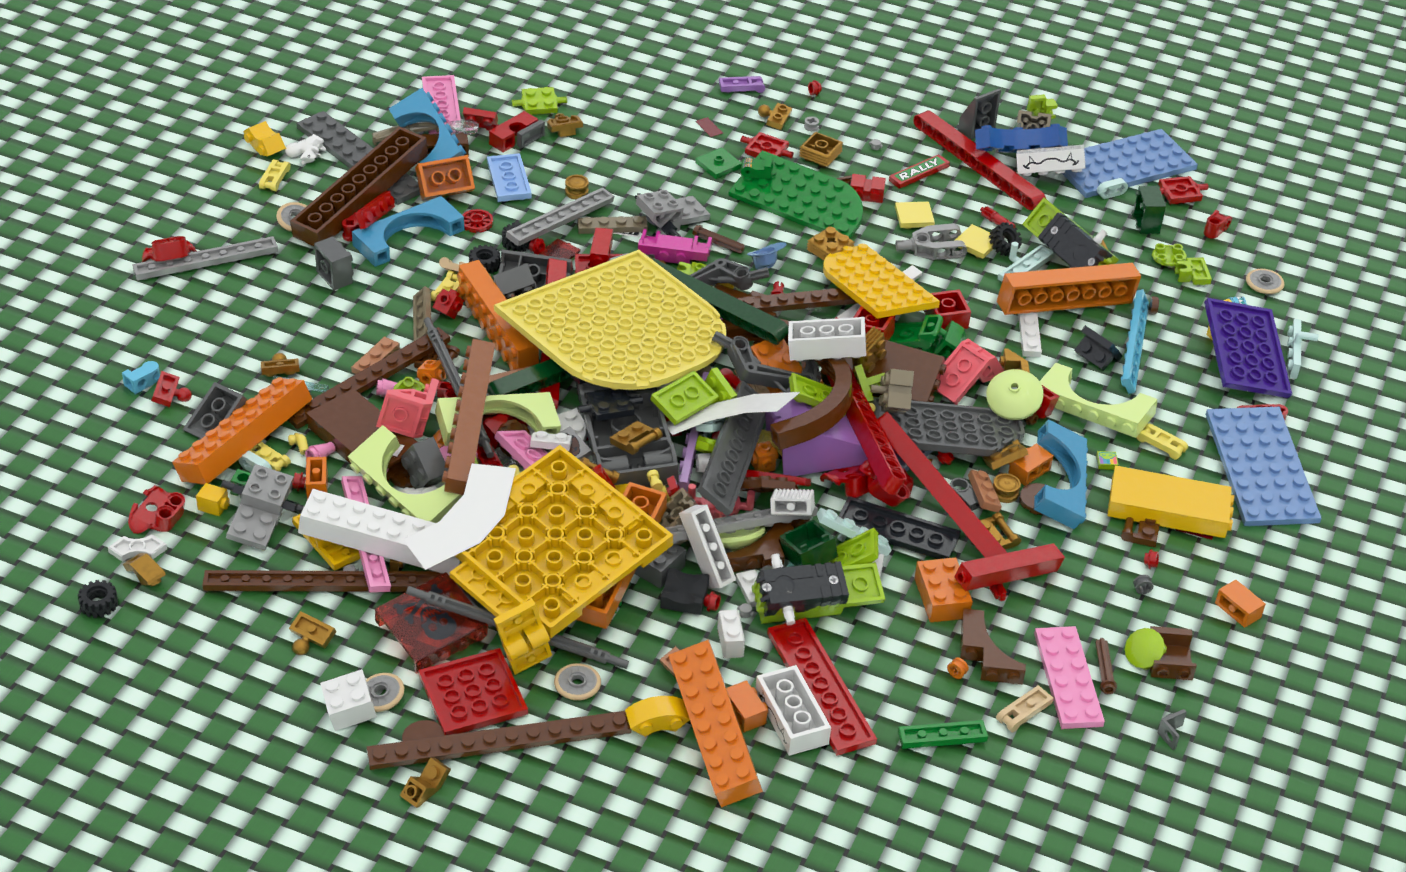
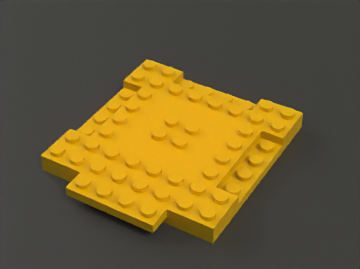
M559 445L514 477L505 516L481 543L455 555L462 563L449 573L451 579L495 617L519 606L521 603L533 599L541 622L549 637L552 638L580 617L583 608L638 566L644 568L673 546V534L564 447Z

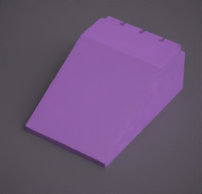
M792 399L777 412H765L766 431H771L770 424L800 415L813 407ZM846 414L836 425L823 434L809 441L782 449L783 475L790 476L857 466L867 460Z

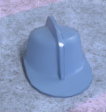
M785 242L771 244L760 250L749 252L747 255L752 256L757 270L769 269L777 261V251L784 248L787 244Z

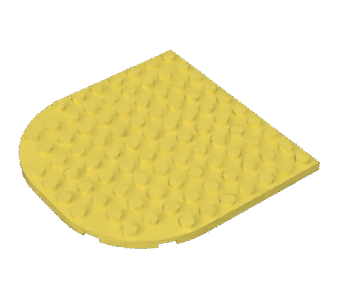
M640 250L494 305V311L572 376L613 390H637L660 387L692 371L696 372L705 368L718 358L724 346L712 341L715 332L718 331L726 336L725 323L721 321L718 311Z

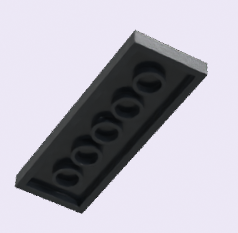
M848 496L839 514V517L843 519L853 520L855 525L860 528L862 526L869 530L875 528L878 535L885 537L891 545L936 559L951 558L961 535L960 530Z

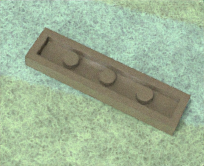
M646 216L584 217L577 219L578 234H594L596 227L613 229V233L643 232V229L648 230Z
M426 286L413 296L414 341L427 334L428 330L424 319L427 317L431 319V290Z

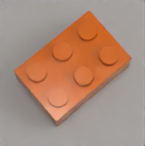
M468 155L419 163L415 166L422 200L472 192L475 189Z
M784 339L778 345L765 340L750 346L753 355L762 365L802 373L800 363L796 360L790 361L789 346ZM767 387L770 393H784L781 389Z
M956 557L917 561L914 579L930 623L962 619L963 609H971L973 601L969 591H965L954 577L959 568Z

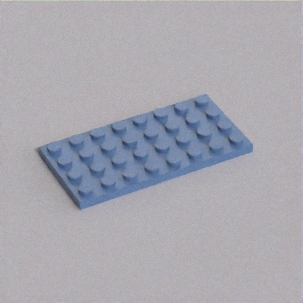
M1162 129L1084 148L1085 168L1081 172L1065 170V173L1062 174L1085 198L1099 195L1097 188L1106 181L1122 178L1128 184V187L1197 170L1198 164Z
M1280 407L1207 409L1205 415L1243 525L1264 526L1320 523L1321 515Z

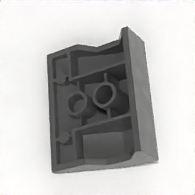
M502 249L499 273L528 263L535 282V289L546 284V270L549 258L567 261L566 277L572 275L573 264L571 259Z

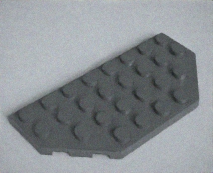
M873 397L872 403L876 407L874 414L878 419L885 412H881L879 397ZM911 400V409L906 411V413H889L922 451L991 456L1012 444V441L1023 439L1025 434L1022 419L1008 420L995 414L991 408Z

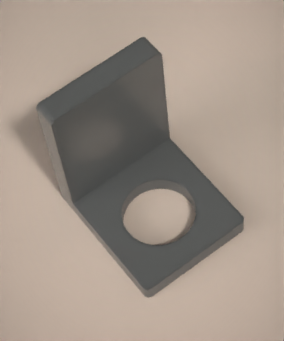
M1184 709L1166 715L1161 719L1157 733L1172 750L1176 749L1180 737L1174 729L1184 724L1187 713ZM1167 732L1171 733L1173 741L1169 739Z

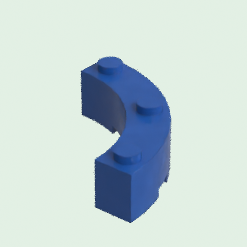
M1051 124L1050 127L1023 129V127L997 129L992 128L991 125L981 126V129L975 130L976 149L990 152L998 149V152L1017 153V150L1068 146L1067 128L1060 126V124Z

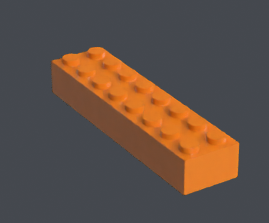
M476 260L459 265V273H457L459 296L464 299L466 307L471 309L473 317L477 318L481 329L486 331L488 339L495 343V349L501 353L503 361L508 363L510 371L538 364L539 348L494 311L495 304L507 299L481 262Z
M1133 263L1005 273L997 303L1004 315L1130 304L1133 302L1141 274Z
M282 377L274 379L268 387L261 389L254 398L247 400L244 406L234 410L230 417L220 421L216 428L206 432L202 439L195 441L188 450L181 452L178 458L172 461L181 482L209 484L240 459L243 454L251 450L313 400L305 381Z
M629 482L623 495L656 522L660 523L667 509V493ZM636 569L583 608L582 615L576 620L607 629Z
M709 640L669 654L668 656L720 806L724 807L763 792Z

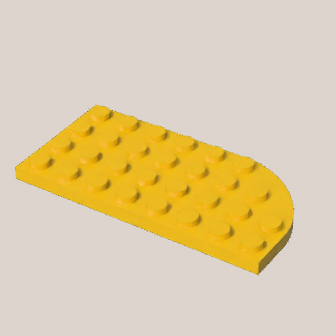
M858 244V246L853 247L844 246L841 252L830 253L824 260L823 273L825 277L877 319L939 307L940 301L880 256L867 244Z

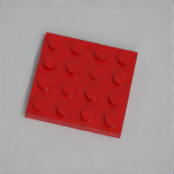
M500 648L418 670L421 683L445 735L460 734L528 715V707Z

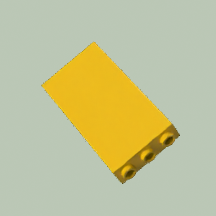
M1115 465L1107 516L1125 520L1128 517H1132L1136 522L1145 521V518L1156 520V523L1162 527L1225 538L1227 531L1232 529L1234 495H1231L1230 486Z

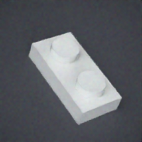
M545 431L533 432L530 447L555 449L561 445L569 451L572 436L565 433L548 434Z
M755 569L736 574V581L747 603L751 604L752 607L757 604L755 603V594L752 593L751 588L758 575Z

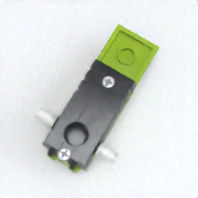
M1046 198L1040 201L1022 224L1068 264L1070 268L1116 264L1119 261L1115 255L1100 244L1108 234L1104 229L1093 238Z
M773 554L771 555L772 569L760 571L755 583L751 587L752 593L755 594L756 611L759 612L761 624L786 621L787 625H793L797 619L840 615L844 607L884 603L885 601L876 562L842 566L841 561L832 564L831 562L824 563L823 565L820 563L813 566L783 567L780 555Z

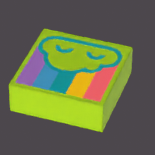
M1097 451L1098 469L1114 470L1115 465L1118 466L1116 452Z

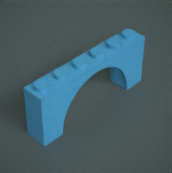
M421 88L389 108L394 119L402 128L417 122H429L439 127V138L436 146L420 163L459 157L466 154L463 147L457 145L460 142L455 134L451 135L453 130L449 124L445 125L447 120L443 114L438 113L441 110L436 102L432 103L434 99L430 92L426 93Z
M439 196L374 222L365 229L359 228L352 231L353 246L376 267L390 261V248L386 241L394 233L410 227H430L452 236L464 231V216L442 196Z
M1048 419L1038 430L1037 444L1048 450L1062 464L1069 478L1070 489H1057L1045 485L1035 495L1034 510L1075 529L1086 519L1087 439Z

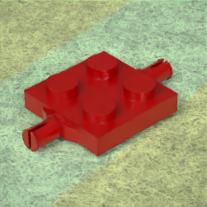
M759 132L753 138L742 135L740 142L748 144L745 148V154L754 158L762 150L790 159L794 155V152L786 150L789 147V141Z
M1191 176L1159 179L1158 183L1162 195L1166 196L1170 204L1202 201L1203 195L1200 191L1208 190L1207 183L1197 184Z

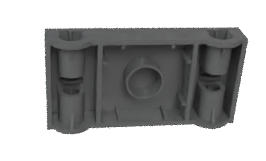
M576 382L580 406L589 404L587 392L610 388L589 382L579 385ZM657 387L626 390L627 395L630 397L642 396L643 404L633 405V416L597 421L592 413H582L594 464H601L605 469L615 470L620 473L614 485L632 482L645 487H651L647 478V473L650 470L658 471L659 479L663 485L668 484L667 478L674 476L676 481L679 482L674 443L671 441L664 413L650 400L651 395L657 392ZM636 421L653 429L657 427L663 434L662 438L646 444L634 455L610 444L611 436Z

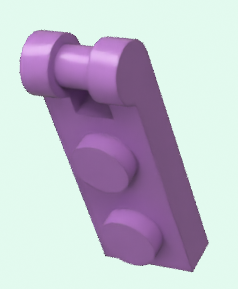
M760 76L719 78L721 92L757 91L762 93L765 91V85Z

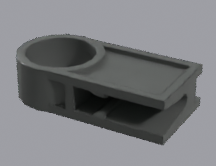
M963 478L951 480L950 486L972 511L980 508L973 487L967 480ZM955 486H960V487H963L964 489H963V490H958V489H956V488H954V487H955Z

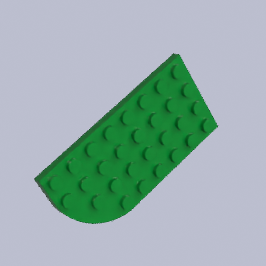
M763 150L755 159L765 160L766 156H773L772 179H758L741 175L728 191L729 196L813 230L822 232L827 227H834L836 231L847 235L849 239L860 227L863 219L862 201L858 193L849 184Z

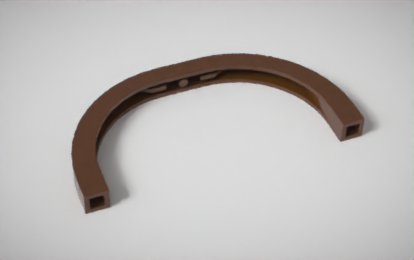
M721 319L725 323L727 337L734 339L736 336H742L748 341H765ZM780 319L789 326L788 320ZM787 335V336L784 338V340H785V342H786L787 345H788V335ZM844 358L815 360L831 377L835 385L830 394L814 408L792 418L770 424L772 442L779 450L798 445L823 434L844 417L853 398L852 375L850 367Z

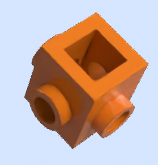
M426 360L418 368L417 377L420 382L426 385V383L430 384L432 378L444 381L446 379V372L440 360Z
M770 441L757 443L750 461L755 471H774L776 459H778V451Z

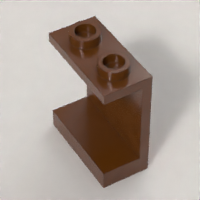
M1150 626V629L1160 633L1167 647L1161 659L1154 660L1153 666L1150 668L1151 677L1193 680L1197 665L1191 661L1190 643L1193 636L1192 629Z

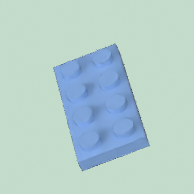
M520 153L487 157V164L498 202L532 198Z

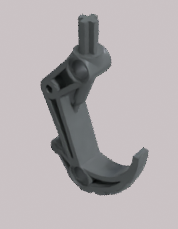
M719 258L690 276L710 286L717 283H729L740 290H747L753 286V281L768 278L770 274L768 268L750 271L746 266Z
M716 331L712 338V341L728 349V356L739 379L747 384L778 388L784 393L791 392L789 377L792 373L819 383L821 381L819 367L814 359L801 361L802 373L800 374L762 365L753 355L749 342L745 337L736 336L734 339H731Z

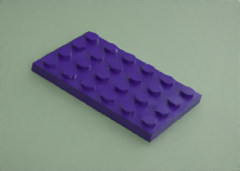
M1207 298L1204 304L1222 386L1289 398L1292 395V390L1272 309Z

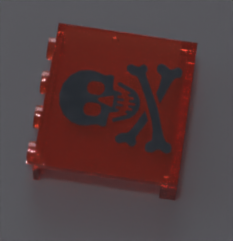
M447 572L416 587L425 592L432 591L474 606ZM406 593L375 608V622L379 627L385 624L414 661V672L416 674L420 669L431 667L439 661L448 659L450 655L465 650L474 642L483 640L488 634L487 623L425 603V600Z

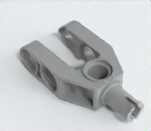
M957 224L926 226L913 232L912 238L909 240L895 241L896 251L912 250L915 256L931 260L960 258L967 253L964 241H947L954 240L961 235L960 227ZM957 230L955 234H949L950 231ZM934 232H940L937 236L932 235ZM957 247H963L960 251H954ZM942 248H945V249H946V250H945L944 252H942V253H938V252H937L939 249H942Z

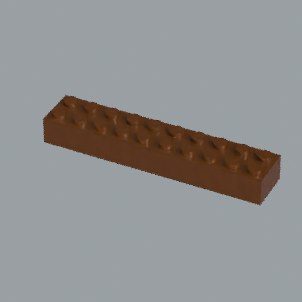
M399 126L290 220L293 237L314 246L316 242L336 236L344 228L342 226L344 219L350 217L381 193L388 190L428 154L426 137Z

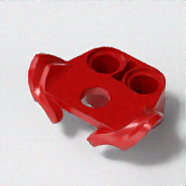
M185 236L164 238L153 241L151 243L152 247L145 248L142 262H146L149 259L154 261L172 260L186 257L190 252L197 251L186 240Z
M868 459L861 464L860 471L868 476V491L873 497L892 507L898 506L907 498L910 499L913 478L906 473L905 468L902 469L907 477L897 495H891L882 489Z
M861 465L834 469L820 476L821 482H824L826 479L831 480L836 485L845 483L847 497L856 498L869 492L868 476L860 471Z
M154 485L143 492L148 497L139 507L137 503L132 505L128 524L133 533H142L148 528L167 532L173 528L184 513V495L178 492L169 493L161 487ZM155 505L157 510L148 511L146 506Z

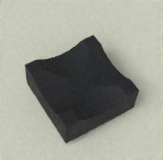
M669 568L666 583L661 594L660 608L701 615L704 599L709 587V574L692 575L683 573L675 568Z

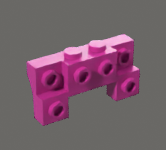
M643 229L638 242V250L646 255H655V259L664 260L669 263L678 264L679 262L690 264V260L707 262L711 251L712 237L708 238L707 243L698 242V236H695L693 241V238L661 235L660 231H657L656 237L647 236V229Z

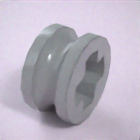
M812 116L805 118L804 128L811 132L817 131L819 119Z

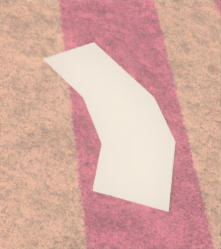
M800 392L752 394L709 405L677 425H674L671 421L666 423L668 430L674 435L702 423L733 415L752 412H777Z
M472 463L464 495L438 523L403 539L425 570L483 541L505 516L516 468Z

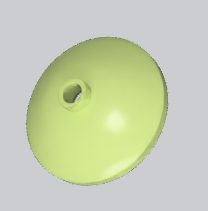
M1018 369L1006 370L996 375L990 381L986 391V398L989 407L998 416L1008 420H1021L1033 415L1040 408L1043 401V388L1040 381L1027 371Z
M757 526L752 530H736L735 533L730 534L719 533L724 548L737 551L753 544L765 533V526Z

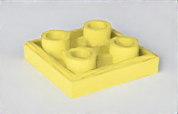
M929 202L895 203L900 228H924L935 224Z
M973 224L954 240L964 241L967 252L978 258H985L993 250L991 247L993 243L990 244L989 242L991 240L989 239L990 232Z

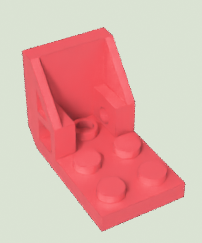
M966 339L957 346L944 362L947 365L946 371L939 378L941 383L936 392L957 405L977 380L983 383L991 381L1004 370L994 355L970 339Z
M432 378L430 384L426 383L424 392L415 389L387 390L376 427L380 428L384 425L389 431L411 438L422 437L439 380Z

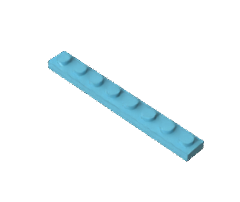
M1144 289L1137 290L1136 297L1133 300L1134 309H1132V320H1130L1131 328L1128 331L1129 341L1126 343L1127 353L1124 355L1125 365H1123L1121 384L1123 387H1126L1128 394L1136 392L1149 301Z

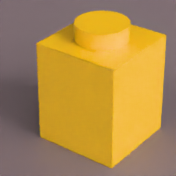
M205 483L196 495L198 510L220 516L230 503L227 489Z

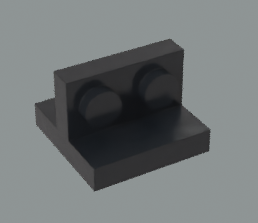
M1086 325L1083 327L1081 332L1085 337L1074 349L1077 354L1102 371L1106 369L1113 358L1118 362L1123 355L1112 342Z

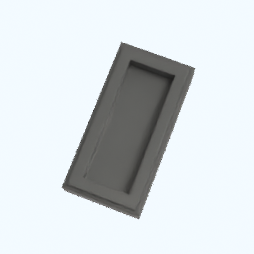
M539 120L517 132V146L523 148L545 136V122Z

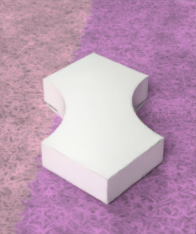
M152 534L141 539H131L123 536L108 547V552L122 562L139 553H147L154 559L167 550V544Z

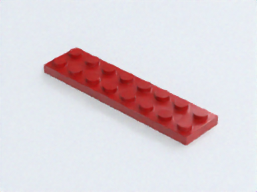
M803 618L795 620L793 625L784 623L768 628L767 634L786 668L797 665L831 726L829 743L836 756L875 745L877 742L875 734L808 620Z

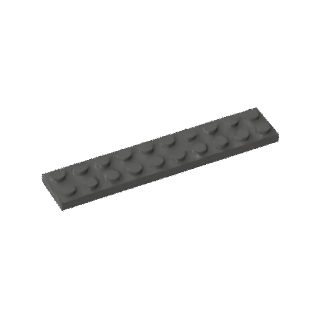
M324 111L296 123L297 129L306 136L310 137L314 134L322 138L326 151L348 168H352L374 149ZM407 173L386 190L391 192V196H393L397 205L420 195L418 181Z
M744 381L738 384L735 391L737 394L736 398L758 394ZM765 412L742 413L725 417L697 492L726 516L733 512L766 419Z

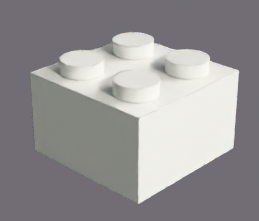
M362 669L320 683L327 711L335 731L377 717Z

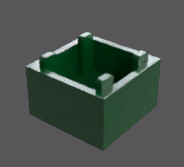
M1139 186L1138 191L1135 193L1137 197L1134 210L1131 211L1136 221V229H1139L1140 234H1160L1166 209L1159 186Z
M810 520L780 535L783 554L795 566H813L820 563L823 565L838 557L835 537L815 520Z

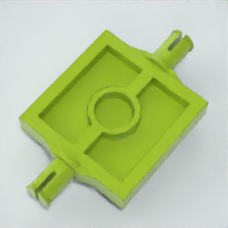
M554 87L521 89L522 98L521 100H512V107L522 106L525 112L531 115L558 113L557 105L567 103V96L557 97Z

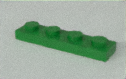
M983 720L900 726L898 728L902 749L982 743L988 740Z

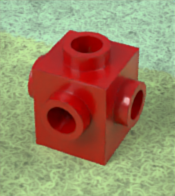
M442 288L436 297L433 308L455 319L458 312L462 309L464 299L459 297V292L451 288L449 291Z

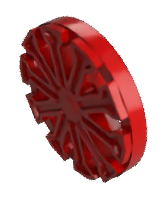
M473 209L463 214L464 230L482 233L492 227L493 216L485 210Z

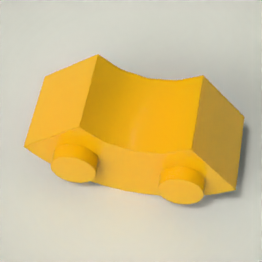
M266 121L243 131L245 141L250 143L260 155L270 156L286 149L280 134L272 131Z
M674 696L646 698L625 709L630 729L645 737L660 730L676 732L690 720L684 700Z

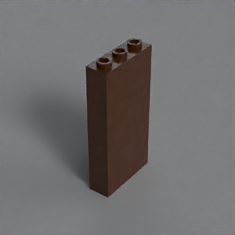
M885 340L887 354L882 360L879 359L875 363V367L870 373L867 372L865 374L866 378L886 373L890 369L914 371L911 400L934 403V391H938L941 383L939 378L945 374L947 367L944 364V357ZM845 357L844 359L853 370L852 357ZM821 369V379L824 383L830 384L827 373ZM872 393L873 397L883 395L881 393Z
M351 389L307 412L306 416L308 428L325 443L332 442L335 446V451L351 464L348 456L379 429L376 425L381 411L355 389ZM392 432L399 444L404 445L397 457H391L387 469L389 468L386 475L387 481L393 475L397 476L403 473L405 468L402 465L401 456L413 444L418 442L414 438Z

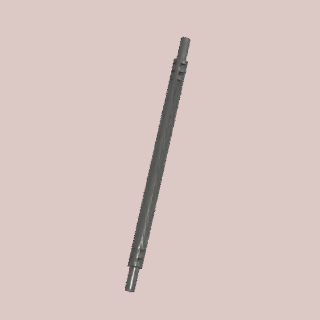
M427 317L424 319L428 330L427 334L458 397L459 387L464 386V384H460L461 378L438 329L434 327L431 319ZM481 423L478 443L483 447L487 458H492L494 452L489 444L490 439Z
M411 586L407 588L406 594L425 600V603L496 626L494 622L496 617L490 611L432 591L425 592ZM558 634L550 638V642H548L551 646L604 664L610 663L627 669L629 664L628 660L610 655L608 651Z

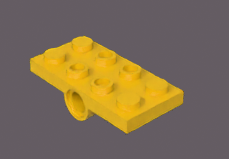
M301 514L292 518V523L297 529H299ZM303 535L334 571L361 559L357 549Z
M533 599L521 603L519 606L494 618L514 675L552 656L548 643L550 638L541 622Z

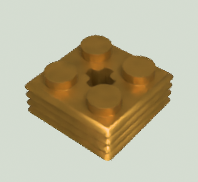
M814 132L800 146L799 156L806 161L818 163L821 167H827L842 152L843 142Z
M827 227L824 231L807 240V250L825 260L830 253L841 252L844 246L853 247L855 242L849 239L847 235L836 231L834 227Z
M874 326L866 333V356L860 358L852 357L853 368L862 364L864 373H870L874 369L875 363L886 356L884 332L881 333V330L878 331V328L875 329Z

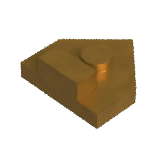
M557 113L554 119L550 118L547 121V127L551 132L558 131L560 137L576 135L575 128L583 127V121L576 115L568 117L562 113Z

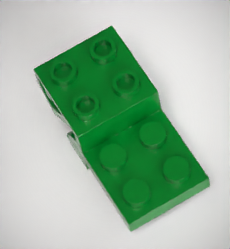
M936 314L926 315L923 322L895 323L894 333L889 341L915 349L921 347L922 351L948 358L963 340H966L965 329L954 321H951L945 329L941 328L943 317Z

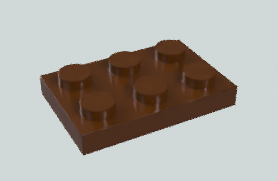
M771 476L744 478L740 491L748 492L753 490L758 493L774 492L775 489L795 490V482L788 481L786 477H776V479L771 478Z

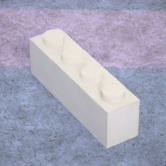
M694 505L680 512L679 516L701 572L709 574L708 588H722L735 581L736 577L708 505Z

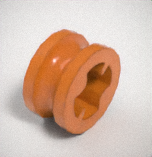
M957 657L947 665V670L952 677L961 679L968 672L969 667L963 659Z

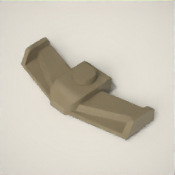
M417 122L404 127L414 133L430 130L439 132V127L429 122ZM399 125L372 133L374 146L377 145V142L383 141Z

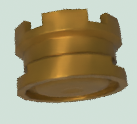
M571 175L566 178L565 194L567 197L576 200L589 193V181L585 176Z
M1003 473L997 475L994 478L993 487L999 501L1002 503H1012L1018 499L1021 485L1020 480L1012 474Z

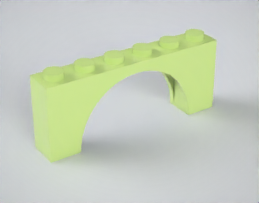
M1055 363L1040 380L1041 385L1060 396L1054 408L1137 438L1156 414L1157 399L1142 393L1130 401L1113 405L1097 404L1079 397L1070 387L1072 368Z
M550 392L486 396L483 415L489 413L508 414L521 419L535 432L545 431L548 434L560 432L561 424ZM460 397L437 399L435 414L445 446L449 445V441L453 442V439H450L452 427L456 428V425L452 424L454 414L459 413L455 411L457 399L461 400Z
M382 425L348 456L351 462V469L356 474L360 472L363 475V479L369 485H375L376 491L382 497L386 495L392 506L402 509V514L438 523L458 502L462 495L445 492V484L434 491L424 494H406L390 486L386 477L387 467L392 455L400 447L396 436Z

